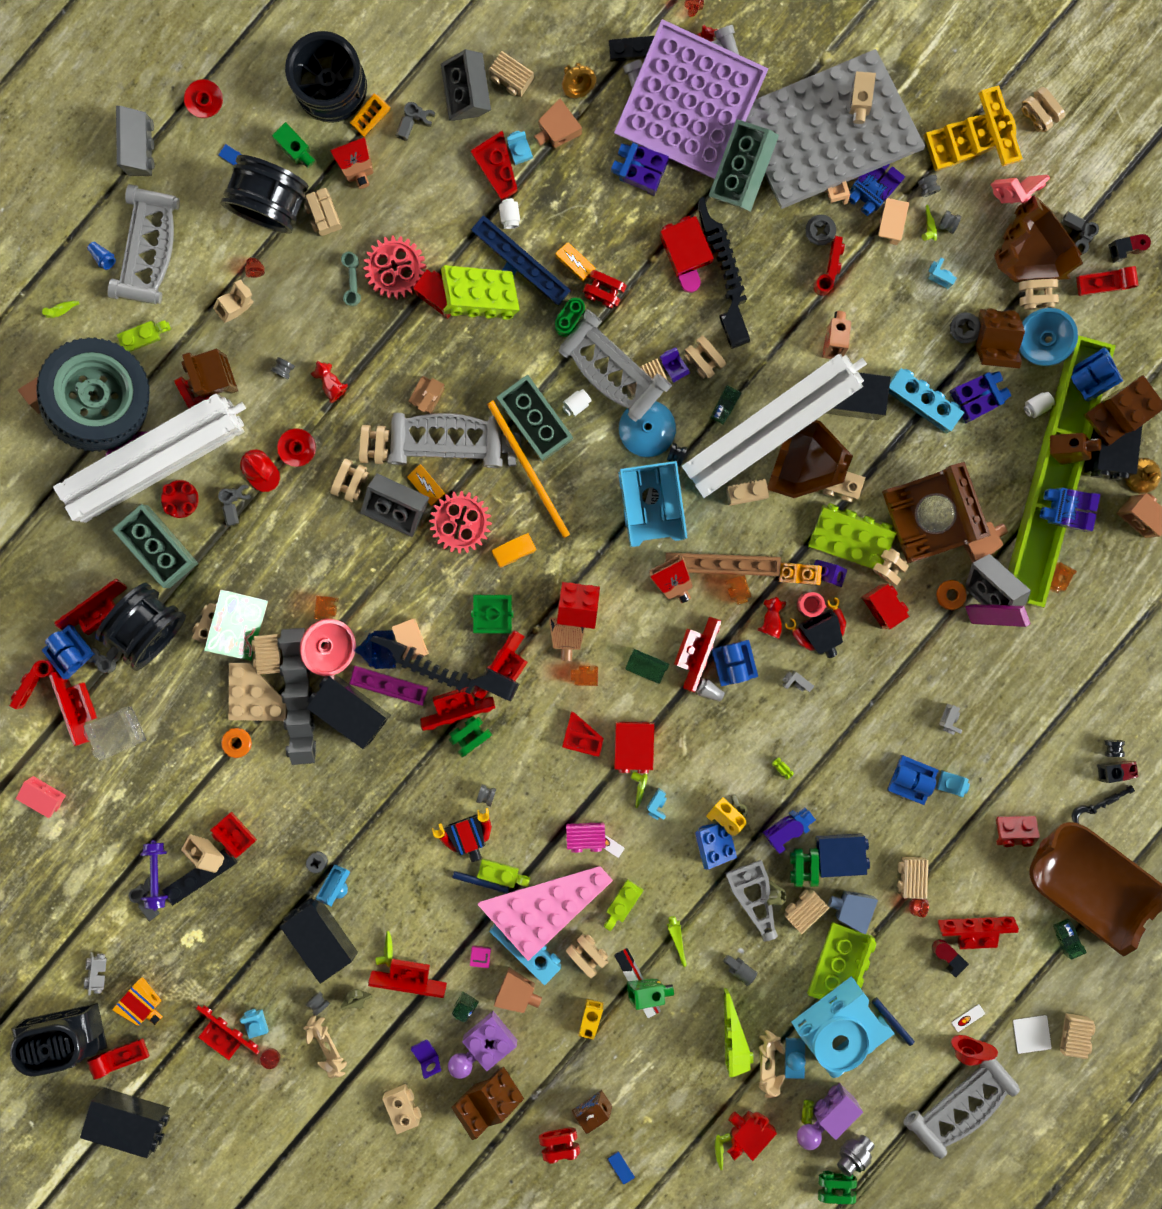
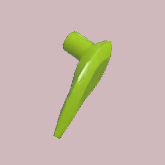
M926 205L927 232L922 234V240L933 239L936 241L937 229L935 221L930 213L929 205Z
M79 301L63 302L50 309L43 308L42 314L46 318L59 317L80 303Z
M633 772L631 779L639 782L635 808H638L643 798L648 776L647 773L641 775Z
M387 931L384 956L376 957V964H386L387 967H390L393 958V945L390 932Z
M729 1133L722 1136L717 1135L715 1138V1154L720 1170H723V1144L731 1141Z

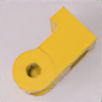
M724 797L706 816L711 821L715 819L732 836L739 834L746 826V820L743 815Z
M586 999L578 1036L594 1040L603 1012L602 1002Z

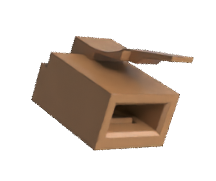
M422 376L408 402L418 407L424 413L432 414L445 390V385L434 378L430 380Z

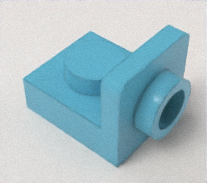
M525 131L511 133L507 137V144L515 165L533 159Z
M940 258L937 262L933 261L928 270L931 274L928 279L949 289L954 285L957 277L953 276L948 270L940 269L944 261L943 258Z
M942 771L936 789L964 797V794H967L969 790V779Z
M660 788L657 789L648 804L647 810L650 811L649 815L653 818L664 820L666 815L659 811L658 807L662 808L667 798L665 797V791Z
M256 1009L246 1011L240 1019L241 1024L244 1023L249 1039L269 1032L263 1010L256 1011Z

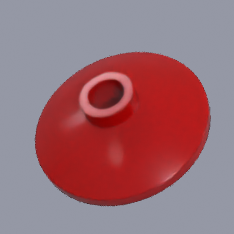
M200 79L192 82L187 87L184 94V103L188 111L195 117L210 118L221 109L223 95L220 88L214 82ZM204 99H208L206 104L202 103Z
M294 428L281 435L277 450L283 462L293 467H301L313 459L316 452V443L310 433L303 429ZM297 445L301 446V450L299 452L295 451V447Z

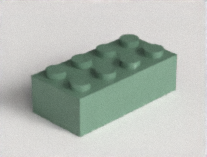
M736 119L709 196L751 212L779 135L770 129Z
M528 374L496 397L542 462L573 440L571 433Z
M141 504L112 529L163 588H171L198 564L148 505Z

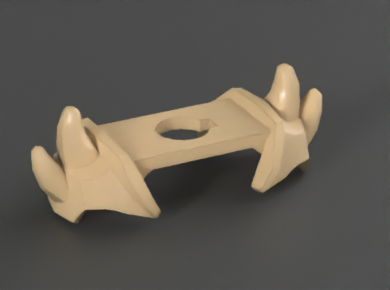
M313 1015L307 1025L303 1027L306 1030V1043L310 1044L313 1037H315L326 1056V1061L318 1062L317 1065L327 1072L328 1078L342 1077L345 1075V1072H341V1070L347 1065V1062H342L343 1058L340 1057L327 1032V1026H321L325 1018L322 1017L315 1021L316 1016ZM325 1042L329 1044L331 1050L326 1048Z
M765 1030L766 1035L759 1036V1039L764 1044L759 1046L760 1082L758 1083L759 1088L766 1093L764 1097L772 1098L780 1095V1086L785 1079V1075L777 1077L775 1075V1051L778 1050L784 1055L785 1048L780 1041V1037H776L772 1032ZM768 1058L770 1060V1066L766 1070L765 1063Z

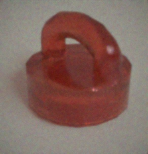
M685 0L684 6L688 8L689 17H694L698 10L703 9L704 0Z
M248 258L246 260L245 274L251 278L261 277L265 274L264 265L256 258Z
M912 898L909 904L910 913L924 918L929 911L928 900Z
M274 1048L266 1049L260 1057L261 1065L266 1069L275 1068L280 1061V1054Z

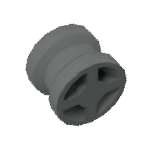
M936 174L918 181L919 187L923 190L921 193L922 197L931 196L941 190L940 185H937Z
M946 210L938 228L942 230L947 229L949 233L953 234L959 225L961 216L958 214L953 215L950 211Z
M277 357V364L275 367H272L271 371L288 380L290 377L289 373L295 366Z
M482 784L476 802H483L491 807L496 788L490 789Z
M320 851L312 853L306 861L307 869L312 873L321 872L328 863L326 854Z
M319 991L305 1005L313 1010L314 1016H317L330 1002L325 1000L323 994Z

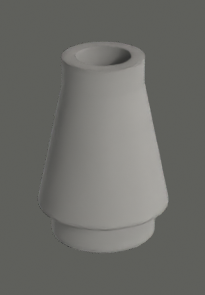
M707 678L700 679V684L695 691L698 693V696L718 702L723 699L725 694L724 691L720 690Z

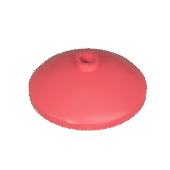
M323 619L311 625L304 633L300 643V656L303 664L311 672L320 676H332L343 671L351 663L356 650V641L352 630L345 623L335 619ZM325 642V646L321 648V644Z

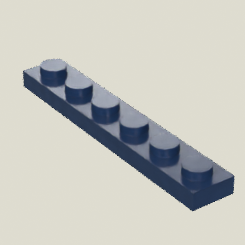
M484 215L471 229L472 233L557 306L571 292L567 286Z

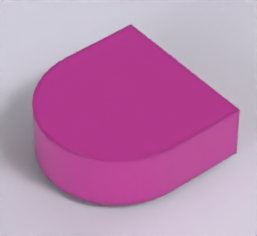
M697 270L678 277L684 291L693 293L698 290L701 281Z

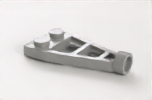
M762 860L725 873L732 892L761 932L763 941L766 942L777 938L772 905L767 904L770 895L769 878ZM757 883L761 887V898L752 902L744 894V888ZM765 904L767 916L758 919L753 911V907Z

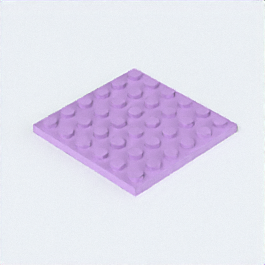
M662 19L614 134L645 148L669 156V159L715 179L736 119L746 121L768 68Z

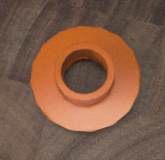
M947 580L937 589V601L945 609H958L966 601V589L962 583L956 580ZM950 589L956 592V598L953 601L948 600L946 596Z
M232 728L223 735L221 745L223 751L229 757L241 758L250 751L252 742L250 735L244 729ZM235 737L242 741V745L238 749L232 745V739Z

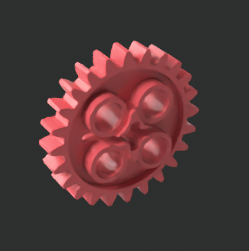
M392 235L391 241L384 237L383 244L377 240L378 247L372 245L373 253L367 252L370 259H364V262L369 265L363 267L364 271L369 272L365 275L366 279H371L368 284L370 286L375 285L373 290L375 292L380 290L381 296L387 293L388 299L392 297V294H394L396 300H398L399 294H402L404 298H406V292L413 295L412 288L418 282L420 276L424 274L422 269L427 268L426 264L421 263L425 261L424 256H420L422 253L421 249L415 250L417 247L415 243L410 246V239L403 242L402 236L399 237L398 241H396L394 235ZM405 252L406 256L403 259H397V254ZM381 258L388 259L385 265L378 264ZM394 264L398 266L397 271L393 270ZM411 270L412 274L410 277L405 278L402 276L404 271ZM387 276L394 277L390 284L384 283Z
M463 491L460 492L459 496L453 492V498L446 494L445 502L439 499L440 507L434 505L437 512H431V515L435 516V519L429 520V522L435 524V526L430 528V530L436 531L433 538L439 537L440 539L437 543L441 544L444 542V549L451 546L450 552H454L455 548H457L459 554H461L462 548L465 549L466 553H469V547L476 550L475 544L482 546L483 544L480 540L488 539L484 535L485 532L491 533L487 529V526L492 525L491 522L487 521L491 515L485 514L489 508H482L484 501L477 503L478 496L471 499L470 492L466 497H464ZM457 505L460 509L459 513L452 516L449 512L450 508ZM464 506H467V510L463 517V521H465L466 524L461 525L459 536L457 539H455V534L459 526L456 523V521L461 519ZM476 511L478 514L477 520L469 521V512ZM446 524L453 525L454 530L451 534L444 532ZM466 529L472 531V537L468 540L462 537V533Z

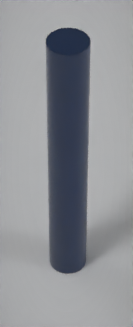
M454 871L452 877L453 879L508 894L509 887L479 879L475 876Z
M877 997L874 998L872 1004L909 1046H912L915 1043L913 1038Z

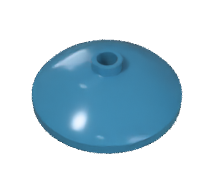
M1043 308L1031 313L1022 322L1025 334L1020 346V352L1029 362L1039 366H1052L1067 359L1074 351L1078 340V330L1074 320L1066 312L1056 308ZM1051 337L1052 341L1050 343H1046L1044 341L1045 338Z
M655 401L643 417L636 422L627 415L629 413L628 408L624 411L619 422V436L623 445L631 453L640 457H654L662 454L670 447L675 438L676 423L671 411L665 405ZM645 424H650L652 429L646 430L644 428Z

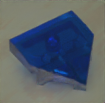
M377 630L369 633L361 645L357 646L354 650L363 657L370 667L375 669L396 668L393 653L388 648L370 641L373 636L395 641L393 630Z

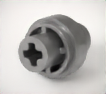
M860 1135L857 1140H847L840 1148L841 1159L837 1163L838 1168L849 1177L855 1171H865L871 1164L872 1156L870 1152L875 1147L872 1141L864 1135Z

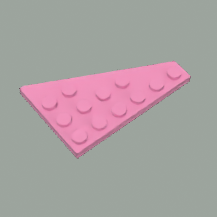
M600 866L480 901L477 905L529 961L613 880Z

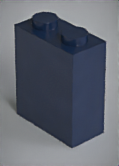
M862 833L816 836V848H818L819 876L821 878L867 875V869H870L869 858H866L869 842Z

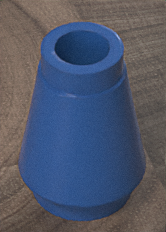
M91 242L88 245L87 250L100 268L108 270L114 266L116 259L113 253L96 242Z

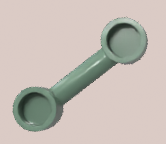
M348 251L341 257L342 264L349 269L350 290L345 292L343 300L349 306H356L361 301V295L357 292L356 274L359 259L354 253Z

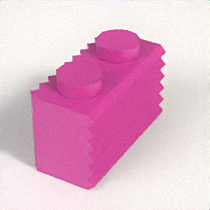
M604 822L566 824L567 850L571 849L573 853L583 852V849H590L591 852H600L602 848H606Z

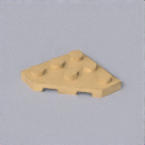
M229 663L228 720L284 721V719H287L288 710L286 703L282 702V696L260 674L257 675V671H254L251 663Z

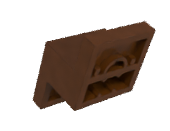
M988 308L987 310L980 309L979 319L981 328L975 346L981 365L1020 369L1022 360L1019 350L1025 330L1019 313L1012 310L997 311L993 308Z
M216 348L195 356L190 352L182 355L184 361L181 364L185 373L188 372L190 378L188 385L194 393L207 398L225 391L231 394L238 392L227 355Z
M1141 375L1125 388L1109 395L1085 413L1084 416L1106 446H1109L1124 434L1135 431L1161 412L1162 400L1145 376Z
M501 1067L488 1080L474 1084L451 1108L471 1140H475L487 1127L502 1123L524 1100V1097L505 1067Z

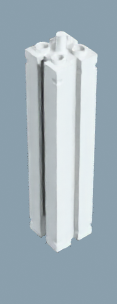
M836 355L682 465V468L696 484L695 486L703 498L713 493L864 387L862 385L864 380L858 370L867 365L866 361L861 358L852 364L847 355Z
M214 394L208 400L198 403L70 476L64 482L56 484L53 488L60 500L66 505L65 509L72 521L86 523L92 520L93 517L99 516L232 440L235 436L244 433L242 428L244 423L236 414L245 410L246 407L243 402L233 406L229 399Z

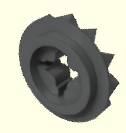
M822 214L813 216L805 228L806 237H808L810 243H814L817 246L827 245L836 235L834 221L829 216ZM825 224L826 226L823 230L825 234L821 233L820 235L816 236L818 231L816 227L821 228V226L823 227Z
M960 313L953 318L950 324V333L954 340L960 343L973 342L978 338L981 328L980 321L971 313ZM966 323L970 331H966L963 335V329L959 326H963Z

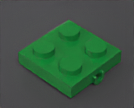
M473 595V610H471L473 633H512V618H514L512 595Z

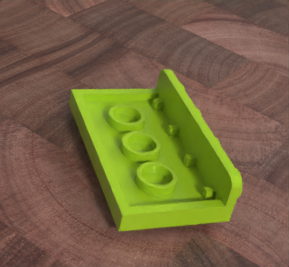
M444 265L441 268L447 306L444 308L445 314H451V316L468 315V317L481 316L487 319L495 317L509 320L520 311L512 271Z
M828 503V505L823 504L808 547L872 569L876 563L883 565L885 560L881 558L884 550L889 551L896 536L893 525L886 522L879 524L875 522L874 518L864 516V518L856 516L857 513L852 510H839L837 505Z
M832 921L807 994L811 997L822 999L851 976L858 986L862 988L864 978L862 977L869 968L870 954L876 948L875 938L871 934L866 933L865 935L856 929Z

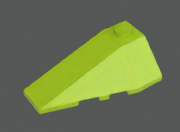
M724 988L725 1065L729 1077H735L750 1071V1064H753L754 1058L753 1052L749 1050L728 988Z

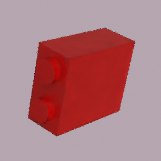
M686 216L680 220V223L675 225L670 223L662 227L659 236L677 278L713 262V255L696 216L692 218Z
M615 721L614 768L618 769L619 773H630V770H637V773H649V770H653L654 722Z

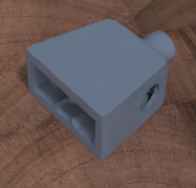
M844 891L841 899L831 896L828 907L837 910L835 916L838 920L866 935L878 900L872 895Z

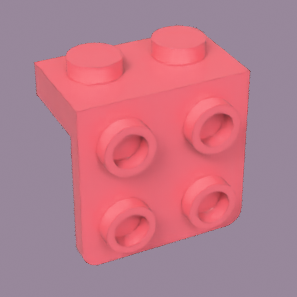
M1049 175L1029 176L1021 183L1017 178L998 179L990 185L993 188V194L1001 203H1024L1032 197L1031 194L1045 187L1050 177Z

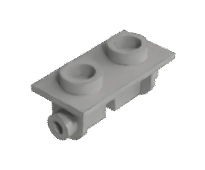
M90 952V958H86V970H89L88 977L84 978V989H87L88 995H91V990H94V993H102L104 989L105 975H98V972H105L107 958L104 953H99L97 957H94L93 952Z

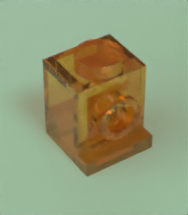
M1057 562L1050 590L1055 593H1059V591L1065 592L1077 571L1061 562ZM1060 575L1063 576L1061 582L1058 579Z
M745 575L724 581L725 585H730V588H728L729 596L731 599L734 598L737 605L748 602L747 598L752 597Z
M316 596L314 619H319L320 621L336 617L337 606L334 603L339 602V598Z
M579 666V669H571V681H575L577 686H598V666H594V669H590V666Z

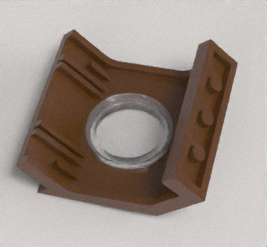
M965 462L950 465L940 472L882 491L907 564L991 536Z

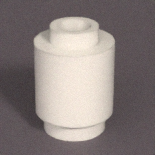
M514 199L502 200V203L499 204L501 224H503L504 229L518 228L520 222L518 202H514Z
M583 389L577 390L563 401L564 406L562 408L568 416L572 415L575 417L589 406L591 398Z
M1041 392L1025 402L1024 411L1029 417L1036 418L1052 409V406L1055 405V400L1049 392Z

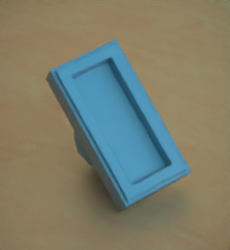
M334 865L315 899L328 906H332L335 899L343 898L348 892V885L345 881L350 871Z
M785 1038V1078L805 1079V1042L801 1038Z

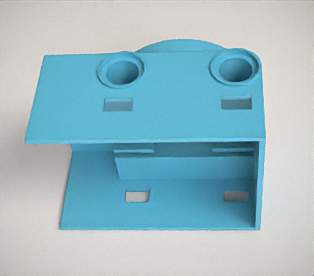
M677 461L620 469L618 474L620 488L622 489L629 546L636 547L640 546L645 540L671 537L675 541L687 539ZM654 488L657 490L659 499L655 504L650 505L643 501L642 493L645 489Z
M852 976L791 1021L801 1039L832 1078H837L844 1072L858 1067L864 1061L867 1054L873 1052L875 1048L895 1034L881 1015L876 1018L868 1007L869 999ZM840 1035L846 1036V1041L835 1049L832 1047L835 1037Z

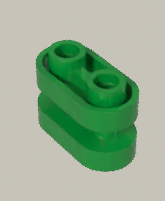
M580 298L568 300L556 318L555 330L559 336L568 337L583 319L582 315L585 312V304Z
M471 717L465 722L466 726L460 730L458 727L449 734L451 736L448 739L450 743L454 745L458 742L461 746L458 753L462 758L492 736L489 729L483 732L479 727L483 724L480 717ZM473 731L477 737L467 743L464 737Z
M794 848V851L790 852V863L793 864V871H790V882L794 883V887H803V882L809 881L810 887H818V848H809V854H803L802 848ZM804 862H808V873H804Z
M823 1171V1173L819 1174L818 1184L824 1187L818 1190V1200L827 1204L856 1203L857 1194L851 1190L857 1187L856 1176L852 1174L849 1177L843 1172L840 1174L832 1171Z

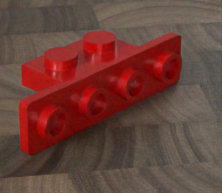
M114 579L67 614L61 616L54 622L55 626L64 630L68 625L76 626L80 624L83 632L90 635L99 628L102 621L114 608L115 603L113 599L124 592L127 586L118 579Z
M709 617L703 634L690 629L686 630L674 665L689 670L683 686L684 689L695 692L699 686L702 672L707 665L709 653L713 649V642L720 630L721 620Z
M514 630L507 637L502 649L497 652L492 664L487 668L516 681L528 661L515 653L525 636ZM475 686L472 692L474 696L483 699L488 693L487 690Z
M57 671L50 673L49 677L73 745L77 746L89 742L90 738L84 723L97 719L85 682L71 686L69 679H63Z
M467 687L461 691L454 690L434 696L433 703L437 713L421 718L422 731L433 730L438 726L452 724L463 718L468 719L476 714L488 713L496 708L494 698L491 696L474 701L472 692L470 694L465 692Z
M1013 916L938 920L942 936H959V950L998 948L1000 934L1019 932L1018 925Z
M392 959L390 973L373 970L368 986L444 998L447 983L428 979L429 964Z
M205 1005L203 1007L197 1006L195 1010L210 1021L198 1037L201 1041L228 1061L240 1045L255 1056L258 1055L260 1051L257 1050L259 1046L251 1040L245 1041L241 1038L243 1034L235 1028L233 1030L228 1028V1023L221 1017L216 1019L212 1016V1011Z

